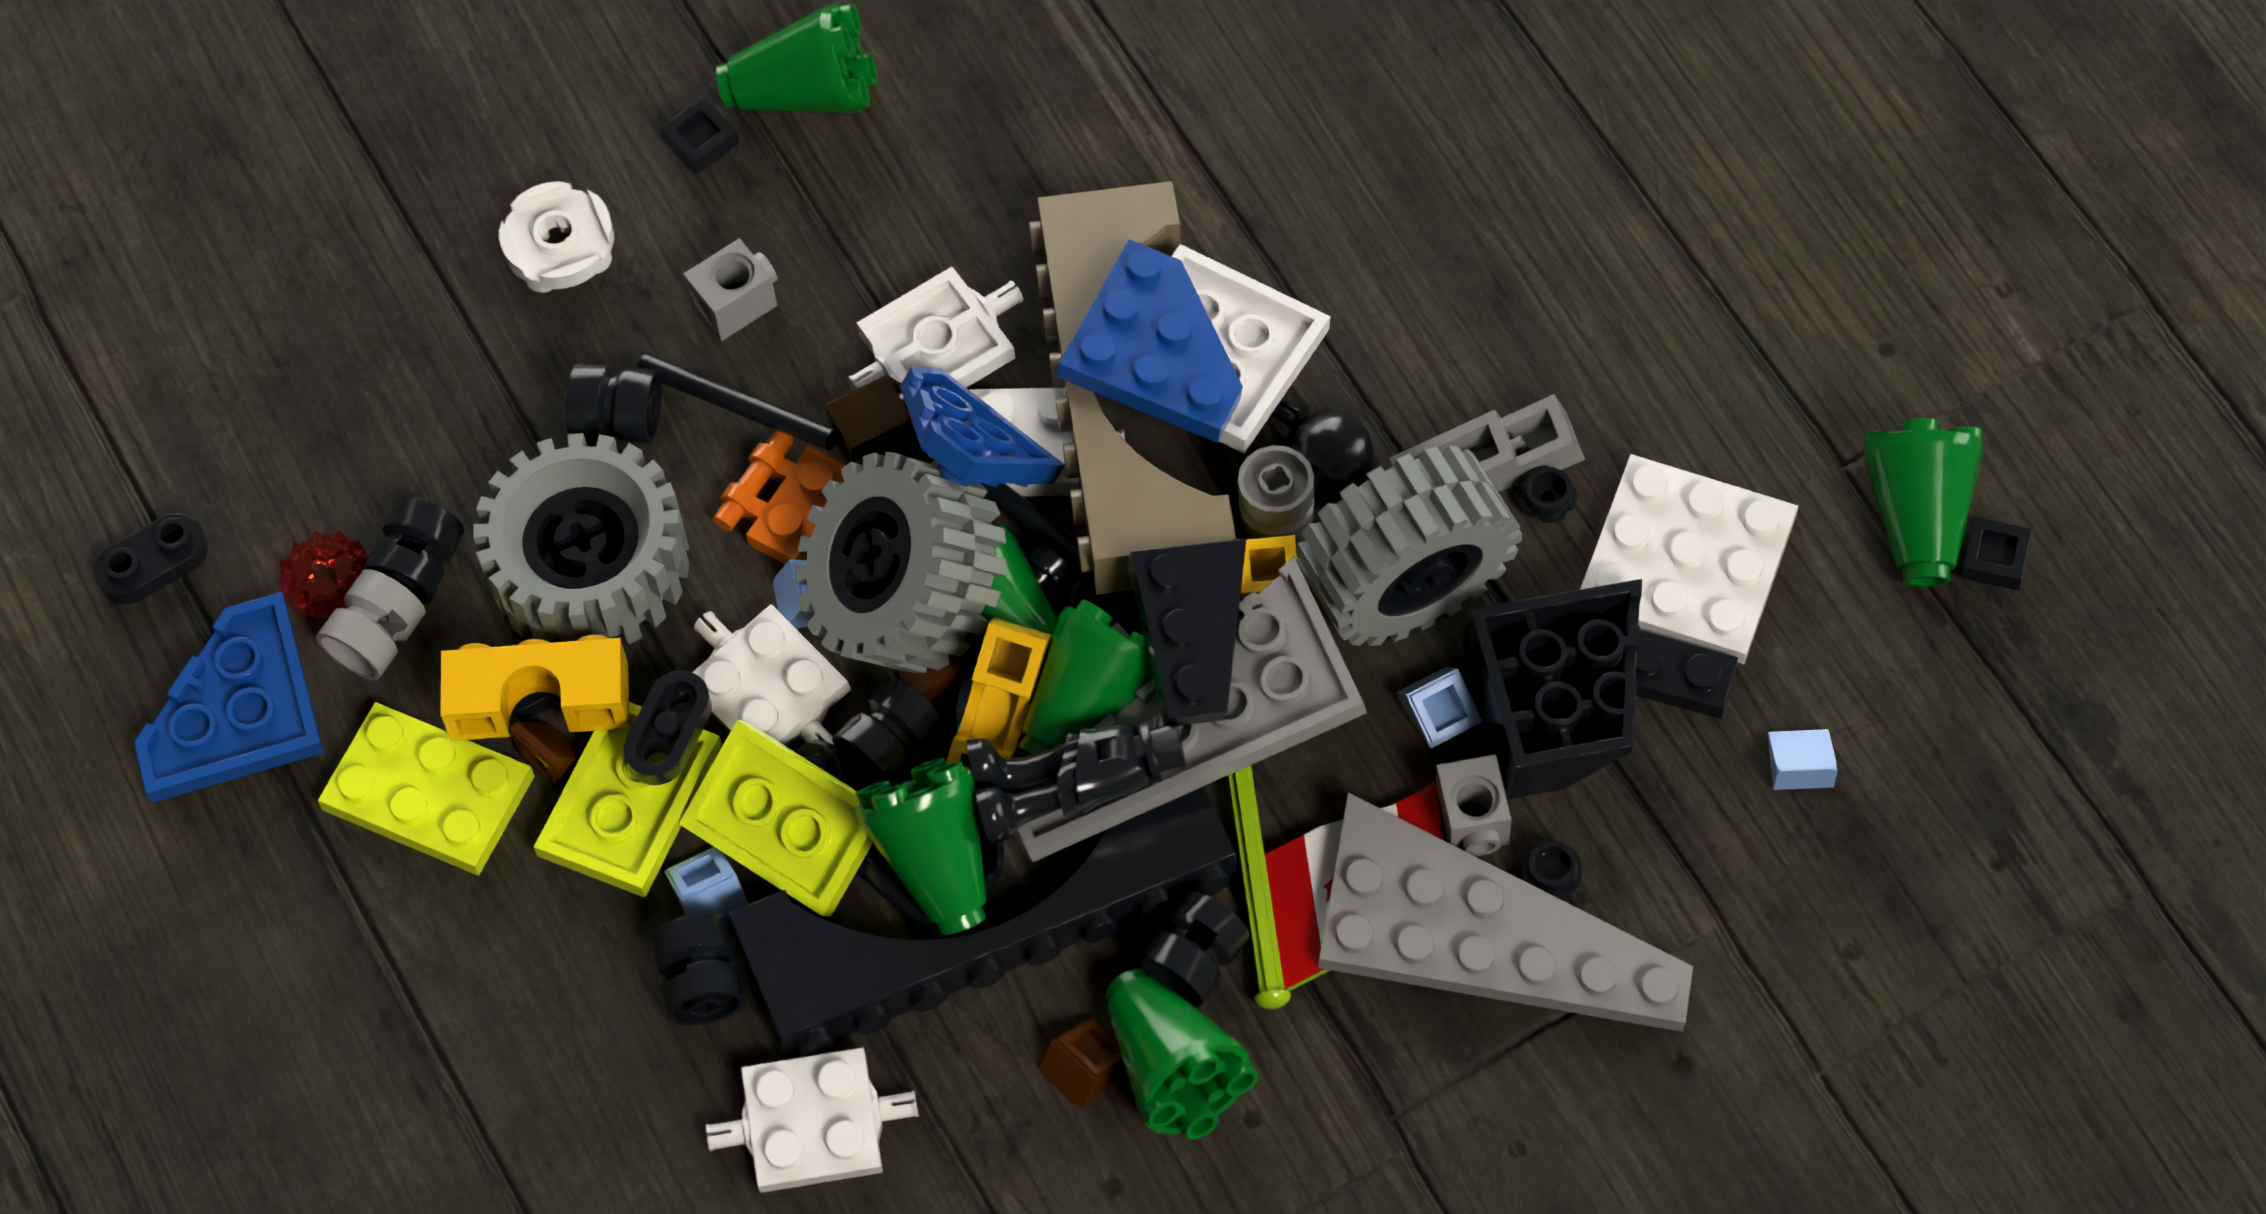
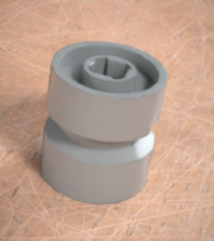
M1272 445L1260 448L1247 456L1239 468V522L1242 532L1248 539L1295 535L1296 545L1305 540L1302 533L1308 524L1313 523L1314 474L1310 463L1300 452L1286 446Z
M364 569L344 597L347 609H335L318 632L316 640L325 653L347 670L369 680H379L398 653L395 641H406L425 615L426 610L412 592L393 578L372 569Z

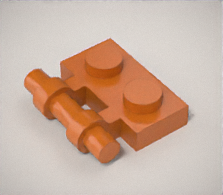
M774 430L766 443H758L748 458L751 464L738 483L732 482L725 489L720 497L723 504L712 520L718 527L727 532H731L741 517L753 523L746 533L748 545L786 564L789 559H806L807 553L798 551L801 535L811 537L815 526L814 523L806 519L813 505L824 508L828 500L821 491L830 480L844 483L841 469L846 465L810 446L806 448L799 460L794 463L784 457L793 445L794 439L790 435ZM771 478L781 483L770 501L766 503L756 496L767 480Z

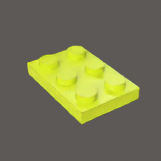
M375 702L319 797L318 802L321 809L327 813L479 876L535 775L532 767L469 740L451 741L447 731Z
M629 702V728L593 732L537 839L534 849L537 857L645 898L681 828L679 822L718 755L722 743L719 735L703 730L684 769L674 780L662 785L644 784L630 773L624 756L625 740L642 706ZM662 752L653 753L649 756L647 762L658 764L667 755Z
M737 720L679 822L681 826L777 888L782 891L786 890L788 895L825 917L832 916L873 844V841L860 824L855 811L859 806L855 795L856 790L753 725L741 720Z

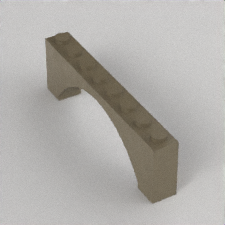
M1172 181L1038 197L1039 221L1029 222L1033 256L1044 254L1045 264L1036 265L1039 298H1050L1052 308L1042 309L1046 343L1057 342L1059 351L1049 353L1053 388L1064 386L1066 396L1056 398L1060 433L1071 432L1073 443L1063 444L1067 479L1078 478L1080 489L1070 490L1074 525L1085 524L1087 536L1077 537L1080 567L1082 573L1093 571L1096 595L1133 590L1126 562L1131 551L1236 539L1228 494L1219 496L1209 495L1178 481L1156 468L1140 456L1116 432L1104 415L1094 392L1057 377L1060 360L1128 239L1169 256H1172L1181 244L1180 221Z

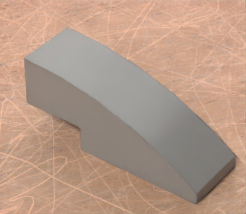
M1554 394L1503 418L1495 410L1490 411L1389 458L1394 467L1396 458L1411 453L1414 459H1417L1426 448L1437 446L1442 453L1448 445L1459 446L1462 452L1465 449L1473 452L1498 492L1522 485L1524 480L1537 469L1553 467L1562 470L1585 460L1568 415Z

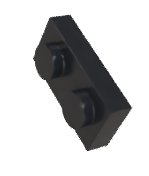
M1640 631L1636 662V696L1722 719L1737 669L1738 657Z

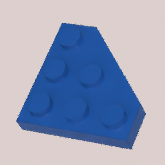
M1128 239L1060 360L1057 377L1218 443L1240 402L1243 386L1182 261Z
M910 367L900 388L920 447L939 463L937 469L943 477L960 486H968L969 483H985L993 487H997L999 484H1016L1021 487H1028L1029 484H1054L1065 466L1064 463L943 369Z
M282 592L230 606L223 610L212 626L215 633L198 658L192 656L167 693L169 700L152 725L149 723L145 725L134 741L145 792L151 803L325 753L287 601Z

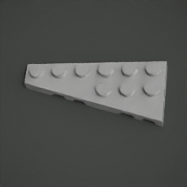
M1295 557L1291 558L1278 570L1280 576L1259 594L1253 591L1239 603L1228 711L1221 721L1178 726L1187 766L1161 772V782L1152 785L1148 783L1136 791L1101 803L1087 813H1083L1081 808L1067 819L1063 816L1061 808L1018 828V831L1032 862L1367 713L1362 698ZM1153 677L1135 692L1137 698L1115 717L1109 714L1093 729L1114 725H1135L1140 735H1142L1140 723L1147 721L1150 729L1164 726ZM1057 778L1022 789L1018 793L1054 784L1057 782Z
M1348 793L1318 968L1683 1032L1691 987L1692 965Z

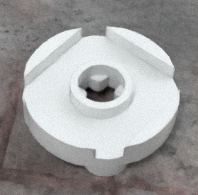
M548 182L524 191L511 204L512 212L507 216L505 224L502 220L499 228L500 245L511 271L526 281L527 286L533 291L545 293L552 289L573 287L589 280L595 274L601 273L609 267L612 260L611 249L614 242V231L608 209L595 193L588 189V194L580 190H573L571 183ZM559 227L562 233L571 232L570 236L561 243L545 242L549 239L548 230Z

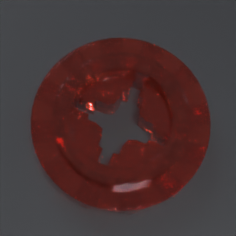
M315 531L312 539L302 544L293 542L292 552L287 559L280 560L281 574L278 583L287 603L297 612L314 618H329L335 609H347L344 597L362 573L369 556L359 540L353 541L340 531L335 535H322ZM314 562L317 564L321 563L325 567H330L334 564L333 569L339 584L336 585L332 580L328 581L324 577L315 580L316 575L312 564Z

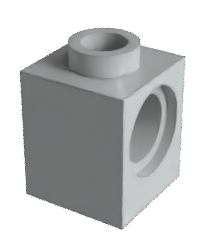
M740 238L683 273L691 305L721 341L777 306L773 283L777 281L775 270L761 252L753 255ZM734 284L744 285L743 287L736 290L726 289L727 287Z
M1496 755L1437 765L1435 788L1447 842L1473 856L1487 855L1495 852L1502 845H1508L1510 841L1511 816ZM1467 804H1479L1489 812L1479 817H1471L1464 814L1460 808Z

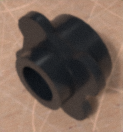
M1082 572L1072 573L1066 579L1067 588L1063 595L1056 597L1051 603L1057 618L1064 607L1069 606L1076 609L1082 599L1098 606L1109 615L1113 614L1117 608V602L1112 593L1096 595L1094 578L1088 577Z

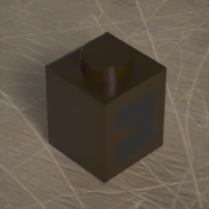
M887 375L825 404L829 427L838 430L837 445L848 464L850 462L855 463L854 460L871 453L884 456L885 452L903 454L917 447L914 426L902 391L896 392Z

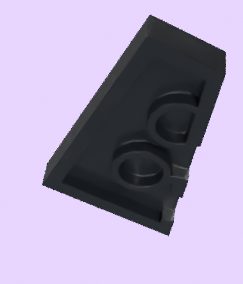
M1247 538L1131 551L1126 561L1164 726L1172 723L1182 726L1221 721L1228 711Z

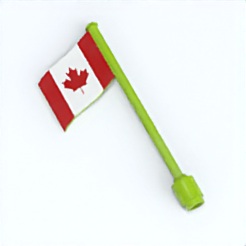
M1250 765L1227 775L1259 990V994L1254 997V1000L1258 1006L1264 1009H1278L1289 1002L1291 997L1289 991L1330 971L1318 968L1343 820L1320 826L1264 854L1252 768ZM1435 782L1393 805L1380 808L1444 840Z

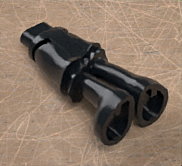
M1147 721L1140 723L1142 735H1140L1135 725H1114L1098 729L1082 728L1080 734L1068 733L1066 742L1040 753L1016 758L1000 756L995 746L988 739L977 737L966 740L968 757L978 788L976 790L979 813L990 845L1005 841L1022 825L1061 808L1063 816L1069 819L1081 808L1083 813H1087L1101 803L1136 791L1148 783L1152 785L1161 782V772L1187 766L1177 723L1150 729ZM1057 778V782L1031 791L1015 793L1030 786Z

